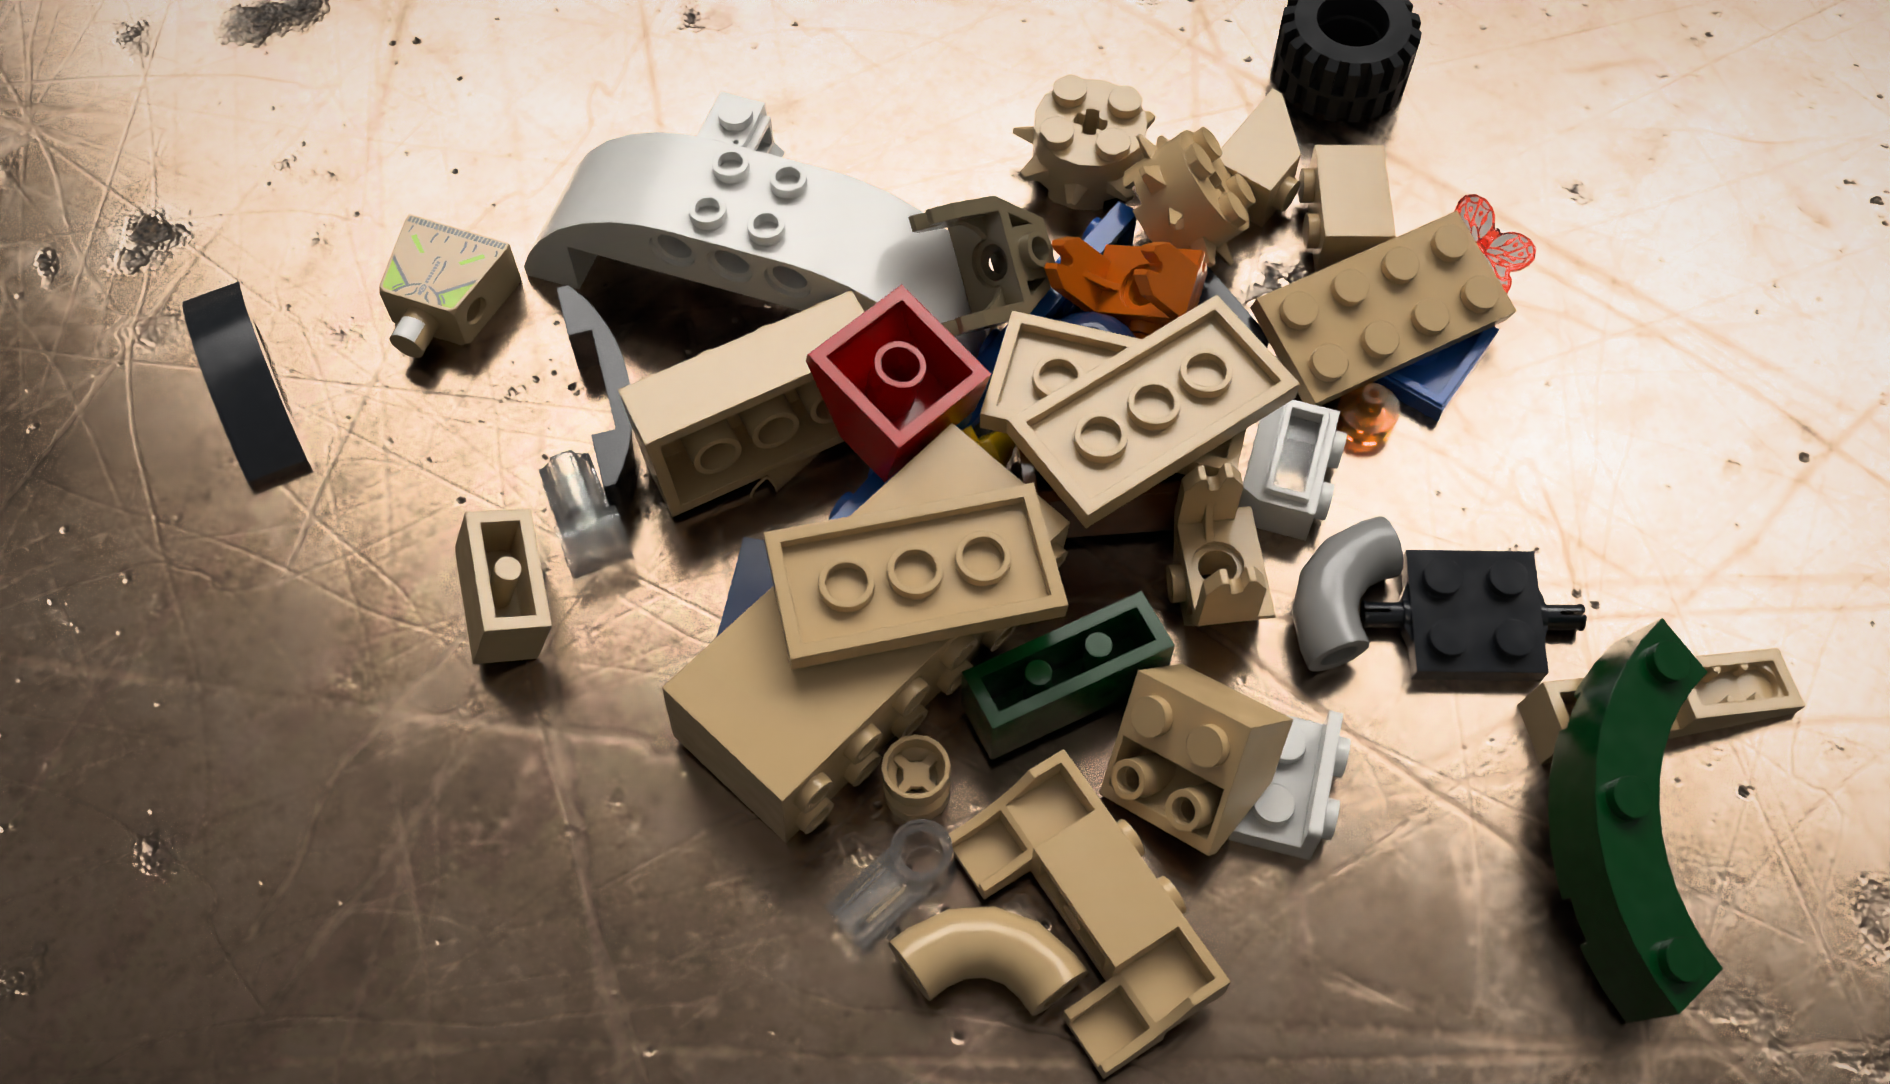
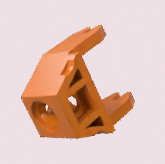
M1068 236L1054 239L1051 244L1056 253L1061 257L1060 264L1046 263L1044 267L1051 288L1085 312H1097L1116 318L1128 326L1136 338L1139 339L1145 338L1197 307L1207 276V265L1203 262L1205 252L1202 250L1177 249L1170 242H1152L1142 246L1106 244L1102 255L1080 237Z

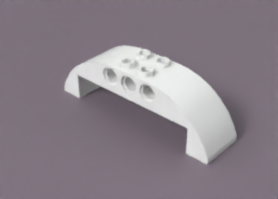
M667 132L627 134L607 140L589 151L573 171L524 264L526 275L580 289L597 255L801 311L812 307L818 302L829 300L852 290L863 310L866 311L902 284L940 323L971 314L949 231L943 228L921 233L912 232L908 217L924 213L920 209L888 191L855 177L690 134ZM990 328L956 336L955 338L977 358Z

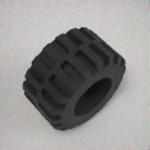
M1288 0L1287 7H1284L1272 60V72L1276 73L1274 81L1278 89L1286 90L1285 98L1292 104H1302V111L1312 116L1316 112L1325 115L1324 120L1336 122L1337 117L1346 118L1347 122H1359L1361 115L1372 119L1381 115L1383 108L1390 110L1397 103L1398 97L1404 93L1421 41L1422 31L1419 30L1421 20L1419 14L1412 12L1414 5L1410 0Z

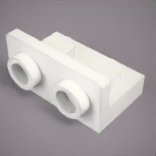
M1329 710L1323 724L1288 716L1293 719L1273 780L1229 836V840L1310 860L1321 839L1332 840L1338 820L1340 800L1329 798L1333 776L1342 778L1351 739L1340 736L1343 713Z

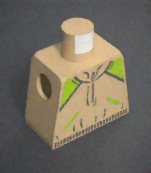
M408 214L379 284V294L392 322L397 325L389 337L391 344L405 355L420 358L433 337L458 345L471 343L522 280L510 244Z

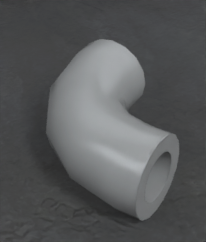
M1379 515L1361 520L1328 537L1300 570L1292 615L1301 654L1308 669L1311 671H1323L1343 665L1360 656L1369 648L1370 642L1362 627L1358 612L1360 598L1368 587L1380 581L1399 576L1403 569V551L1400 539L1392 523L1385 516Z

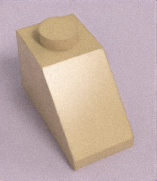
M1272 88L1221 147L1223 155L1220 157L1223 165L1232 176L1236 173L1240 174L1251 187L1256 203L1247 208L1249 220L1260 227H1263L1277 209L1284 212L1291 205L1300 188V181L1295 179L1301 157L1300 149L1283 95Z

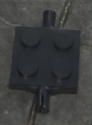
M1405 550L1401 572L1403 589L1399 601H1361L1359 616L1362 617L1361 624L1363 629L1399 628L1400 634L1408 648L1412 680L1542 681L1549 673L1545 644L1547 630L1584 631L1587 622V615H1583L1586 611L1584 604L1545 603L1538 586L1534 551Z

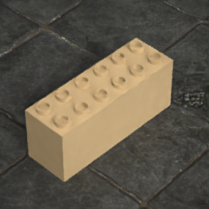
M951 423L850 516L1017 486L1024 483ZM1037 495L1059 568L1068 554V551L1064 549L1070 521ZM772 586L662 687L672 733L680 743L787 843L799 830L808 834L817 828L829 815L834 806L831 799L848 782L854 787L861 784L880 763L882 757L878 752L895 736L899 739L910 736L927 716L928 710L925 706L940 691L950 695L962 685V672L973 667L970 662L985 647L992 652L998 649L1010 637L1016 626L791 670L774 586Z

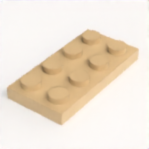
M1457 210L1256 298L1250 307L1279 361L1300 383L1297 393L1301 400L1317 406H1322L1508 320L1517 311Z
M1215 295L1007 419V434L1082 525L1088 528L1295 399L1300 383L1218 295Z
M1012 311L980 412V428L1007 434V419L1141 339ZM1247 428L1176 473L1187 475L1195 467L1204 465L1206 475L1211 477L1218 474L1219 469L1224 463H1231L1238 469Z
M1034 482L764 532L765 548L791 670L1064 617L1068 609V601Z

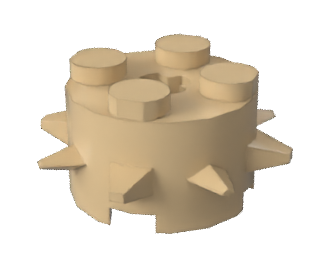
M1071 74L1055 80L1053 90L1044 94V97L1037 106L1034 126L1013 128L1012 134L1033 144L1032 158L1022 168L1020 176L1024 181H1039L1049 190L1048 197L1053 202L1075 210L1096 211L1103 209L1104 201L1114 198L1128 202L1134 199L1133 190L1135 186L1131 189L1124 188V171L1144 158L1136 136L1141 133L1146 137L1147 130L1154 123L1156 117L1151 111H1144L1142 107L1143 97L1132 86H1119L1105 80L1082 79L1077 75Z
M1204 126L1195 132L1185 130L1171 140L1160 135L1157 137L1156 145L1139 133L1136 138L1144 158L1124 171L1123 185L1127 189H1131L1134 186L1142 204L1135 208L1133 213L1148 238L1152 242H1170L1177 249L1202 250L1205 252L1203 262L1209 268L1215 265V255L1231 266L1234 262L1226 242L1249 228L1247 208L1256 203L1248 182L1238 173L1233 176L1229 173L1220 159L1223 152L1218 140Z

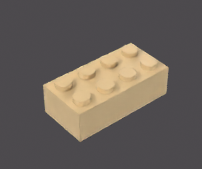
M852 290L829 300L818 302L806 310L773 324L764 325L752 333L714 349L703 351L691 359L656 374L647 375L637 382L618 389L645 463L672 517L767 476L765 472L775 467L777 468V466L796 460H803L844 442L838 433L806 363L807 354L865 312Z

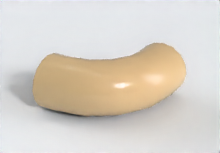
M997 907L947 909L905 929L888 942L904 971L929 1001L947 987L964 979L987 978L1004 984L1021 1000L1030 1014L1035 1016L1068 994L1089 972L1076 954L1038 921Z

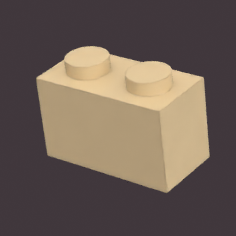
M1315 145L1309 168H1301L1299 173L1300 188L1298 190V199L1300 203L1308 204V213L1305 214L1303 222V246L1305 249L1313 250L1314 269L1317 272L1395 238L1396 231L1384 145Z
M531 508L465 512L455 544V555L472 663L482 664L538 659L552 624Z

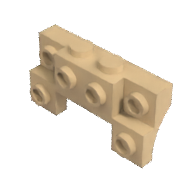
M1064 749L1028 770L995 802L947 834V845L983 899H986L1031 871L1105 979V983L1064 1010L1062 1017L1103 1079L1162 1041L1166 1032L1225 994L1231 981L1183 916L1186 913V906L1176 887L1165 876H1161L1158 879L1155 877L1142 858L1145 855V850L1135 830L1124 819L1118 822L1115 821Z

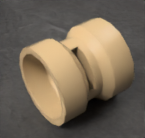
M923 735L905 736L891 744L884 754L881 767L886 805L895 816L906 822L921 823L934 819L943 812L949 802L951 764L948 753L939 742ZM911 789H924L919 792L910 791Z

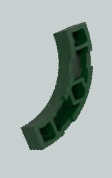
M1663 618L1615 641L1593 664L1574 694L1577 702L1572 710L1567 728L1559 731L1549 777L1548 820L1550 847L1562 900L1571 898L1576 918L1585 936V940L1580 944L1583 955L1602 989L1626 1023L1679 1015L1723 970V967L1703 941L1686 910L1668 862L1662 834L1660 776L1665 747L1670 730L1681 706L1692 689L1708 673Z

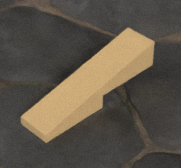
M1779 648L1695 656L1708 673L1692 689L1681 706L1668 739L1795 714L1806 707ZM1584 677L1544 681L1517 704L1540 765L1552 763L1559 731L1566 729L1572 710L1577 702L1574 694Z

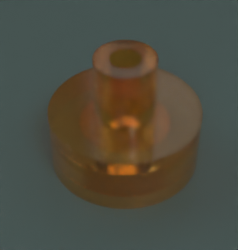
M1373 382L1341 396L1336 409L1340 411L1337 429L1340 432L1347 433V440L1362 446L1378 445L1389 439L1400 417V404L1394 393L1385 386Z

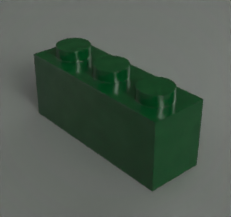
M1140 591L963 671L961 705L992 760L1130 696L1138 670L1169 666L1175 644L1145 595Z

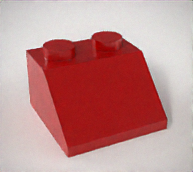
M902 284L807 354L806 363L840 437L884 482L899 472L951 423L956 426L975 410L992 375Z

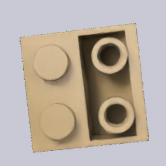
M1184 664L1138 670L1099 794L1208 856L1216 854L1271 784L1293 719Z

